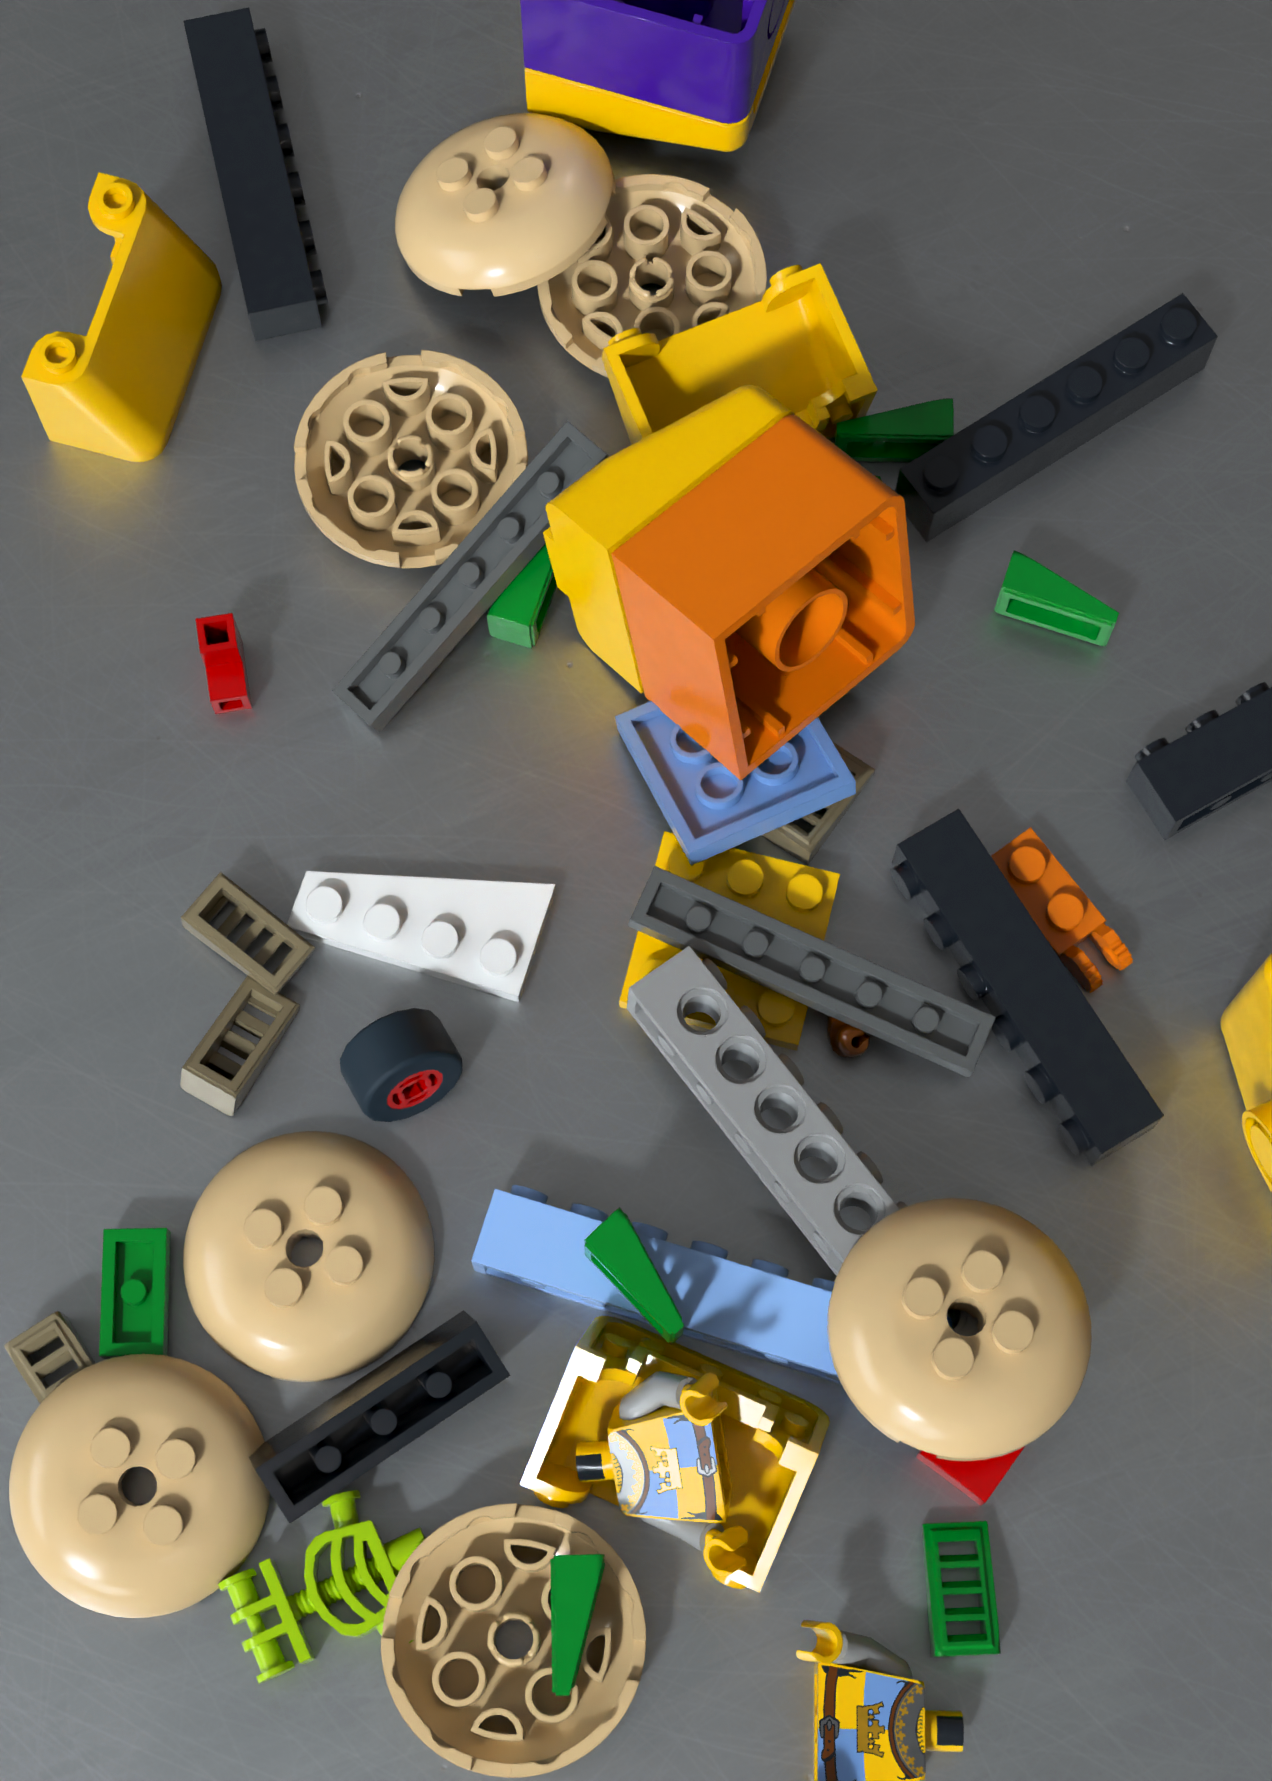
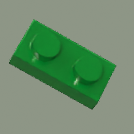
M167 1228L103 1230L99 1356L103 1359L132 1354L167 1356L171 1232Z

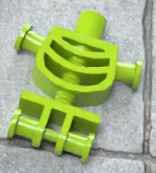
M352 1490L338 1493L322 1502L323 1507H330L334 1530L323 1532L314 1537L306 1549L304 1569L306 1589H301L299 1592L289 1595L275 1560L271 1558L258 1563L271 1595L261 1600L252 1581V1578L257 1575L255 1568L244 1570L221 1581L218 1584L220 1591L228 1590L236 1612L230 1615L233 1625L247 1621L253 1637L243 1641L241 1644L245 1653L253 1651L261 1674L256 1676L258 1684L276 1678L295 1668L293 1660L285 1661L277 1641L281 1637L289 1636L299 1663L306 1664L315 1659L300 1623L302 1617L306 1618L314 1612H318L320 1617L341 1635L362 1637L377 1629L382 1636L384 1615L393 1583L407 1559L426 1539L421 1527L387 1543H383L376 1524L371 1520L359 1521L355 1500L361 1498L360 1491ZM354 1538V1558L356 1564L345 1570L344 1553L346 1540ZM367 1543L373 1554L371 1559L367 1558ZM331 1545L330 1558L333 1575L325 1578L323 1581H319V1558ZM379 1581H384L389 1592L388 1594L379 1587ZM362 1589H368L369 1593L384 1608L374 1613L360 1601L355 1593L361 1592ZM344 1599L350 1608L366 1621L359 1624L344 1623L333 1614L329 1606L332 1603L336 1604L338 1600L342 1601ZM277 1607L282 1623L266 1630L260 1615Z

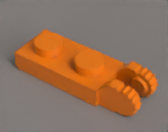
M1031 827L991 855L1061 962L1086 991L1091 993L1103 985L1102 976L1097 967L1081 949L1076 947L1088 937L1116 970L1119 969L1121 971L1133 963L1131 954L1128 951L1129 949L1120 940L1115 931L1105 925L1107 920Z

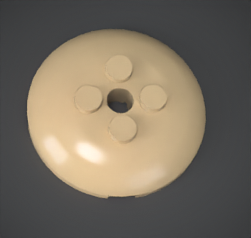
M535 113L506 114L484 119L457 131L440 142L421 160L403 187L396 208L395 233L398 246L412 272L419 279L437 290L462 296L464 289H491L494 297L526 290L563 272L583 256L598 239L607 224L604 214L610 202V197H615L616 186L613 170L604 149L597 140L578 125L565 119Z
M641 174L615 179V197H610V202L604 214L607 224L598 239L574 264L553 278L537 285L540 306L551 332L564 349L576 360L592 371L608 378L601 357L603 348L608 346V341L615 335L628 329L639 328L642 334L654 333L657 341L762 300L763 294L766 291L767 273L760 241L745 216L737 208L733 211L726 204L710 195V188L700 183L671 175ZM654 283L663 288L657 290L656 295H651L650 291L642 289L641 286Z
M421 350V355L387 357L386 352L360 360L342 370L329 380L314 396L299 423L294 442V470L298 492L307 513L320 531L334 544L360 559L378 565L403 569L425 568L443 564L528 466L525 430L520 415L508 394L494 379L475 365L455 356L430 350ZM412 459L420 460L426 466L424 470L422 468L415 471L398 470L401 464Z
M302 1131L276 1136L253 1145L228 1162L213 1177L197 1201L189 1220L183 1249V1270L189 1300L200 1323L213 1341L229 1356L243 1365L272 1378L294 1382H320L340 1378L369 1366L393 1349L410 1330L414 1319L423 1305L428 1289L430 1290L435 1263V1243L430 1218L421 1195L405 1172L384 1153L363 1141L346 1135L322 1131ZM301 1238L319 1239L323 1242L324 1249L322 1256L316 1263L311 1266L301 1267L291 1262L292 1250L301 1241Z
M943 1198L923 1201L901 1208L873 1225L857 1241L842 1263L835 1279L827 1313V1335L833 1365L843 1388L856 1408L874 1427L897 1443L901 1441L918 1450L937 1455L936 1458L953 1461L986 1460L1006 1455L1032 1443L1046 1433L1072 1404L1080 1390L1090 1359L1092 1335L1089 1307L1083 1287L1069 1260L1059 1247L1034 1224L1012 1211L984 1201L964 1198ZM950 1309L963 1310L973 1318L976 1317L978 1320V1333L972 1336H963L954 1332L948 1324L947 1312Z
M132 1354L107 1359L82 1369L57 1386L41 1402L26 1424L16 1446L9 1479V1501L15 1531L25 1554L38 1573L55 1590L78 1605L98 1613L115 1617L148 1618L170 1614L200 1602L218 1590V1584L221 1581L233 1576L239 1570L254 1548L264 1526L269 1508L270 1492L249 1459L265 1442L260 1427L249 1408L228 1384L206 1369L182 1359L164 1355ZM141 1466L147 1468L156 1478L157 1491L150 1502L146 1504H135L128 1500L123 1493L122 1479L126 1472L133 1467Z
M517 1503L498 1504L469 1511L452 1519L429 1535L413 1551L393 1583L384 1615L381 1637V1657L388 1689L401 1716L414 1734L439 1756L459 1767L489 1776L506 1778L530 1777L558 1770L577 1761L598 1746L614 1730L630 1706L641 1679L646 1651V1624L640 1596L630 1572L615 1550L597 1532L568 1514L539 1506ZM605 1554V1568L575 1687L571 1690L570 1696H556V1693L552 1692L550 1559H554V1555ZM519 1620L531 1628L533 1645L524 1657L508 1659L499 1652L496 1645V1636L499 1629L505 1623Z

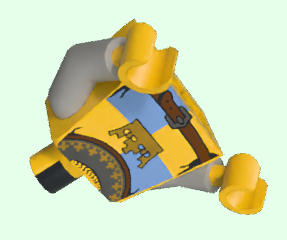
M657 1371L624 1395L621 1403L614 1407L608 1425V1440L578 1442L576 1447V1467L579 1480L581 1482L615 1479L621 1513L626 1516L639 1517L642 1521L682 1539L704 1553L705 1562L713 1573L722 1577L729 1576L747 1565L746 1558L740 1557L734 1551L748 1542V1534L742 1526H733L724 1531L723 1526L720 1524L727 1522L733 1491L721 1420V1413L728 1408L726 1402H719L717 1387L720 1384L716 1374L711 1372L696 1380L693 1377Z
M802 1621L801 1627L812 1628L817 1637V1643L812 1652L801 1650L796 1652L797 1658L802 1661L817 1662L814 1664V1781L924 1780L926 1773L925 1751H963L964 1723L962 1711L925 1710L924 1682L912 1678V1671L905 1660L871 1637L839 1630L836 1625L830 1622Z

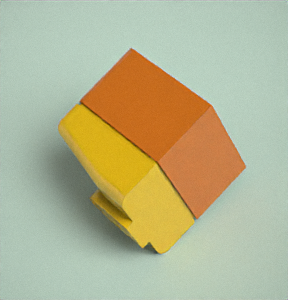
M755 385L740 386L605 458L545 506L550 527L543 532L554 577L557 587L569 597L576 626L582 639L596 655L641 694L644 692L645 697L649 701L656 704L675 724H678L683 731L706 749L739 780L745 778L896 653L908 641L915 627L904 498L799 416L795 415V413L772 395Z

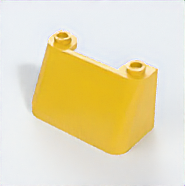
M98 172L89 196L88 210L93 224L99 231L114 236L115 244L110 255L113 266L87 336L62 331L46 334L32 348L21 378L50 441L131 462H145L161 454L169 441L220 299L222 283L217 266L211 258L136 183Z
M821 263L804 270L801 265H793L782 269L770 278L771 287L765 291L761 301L657 341L654 333L642 334L639 328L628 329L612 337L608 341V346L603 348L601 358L631 445L744 385L761 387L827 439L835 437L838 422L866 416L878 390Z
M598 1316L594 1318L575 1346L520 1485L533 1490L534 1495L540 1501L556 1508H567L570 1504L582 1503L586 1500L589 1493L619 1506L615 1479L581 1482L579 1480L576 1467V1447L578 1442L608 1440V1425L614 1407L621 1403L624 1395L653 1373L662 1371L693 1377L696 1380H699L706 1373H714L720 1382L717 1387L719 1402H726L728 1408L721 1413V1420L733 1491L727 1522L720 1524L723 1526L724 1531L733 1526H742L747 1531L748 1542L734 1551L740 1557L746 1558V1566L726 1577L718 1576L712 1571L711 1573L718 1581L736 1589L748 1587L760 1593L820 1453L830 1424L829 1417L819 1407L803 1398L676 1342L674 1344L672 1342L668 1343L662 1336L633 1323L611 1316Z

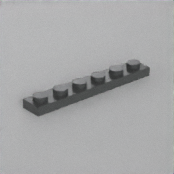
M567 421L332 691L370 727L380 733L545 544L543 532L550 527L545 508L546 504L602 460L609 457V455Z
M654 866L628 924L629 927L680 950L690 946L700 959L708 958L718 967L966 1077L973 1073L996 1018L657 866Z

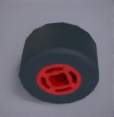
M419 1008L395 1011L375 1020L358 1032L346 1045L340 1057L341 1073L362 1112L371 1120L381 1122L407 1119L425 1111L440 1101L456 1085L463 1071L462 1057L440 1019L430 1010Z

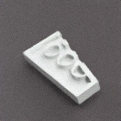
M306 871L287 925L302 937L519 1002L556 893V884Z

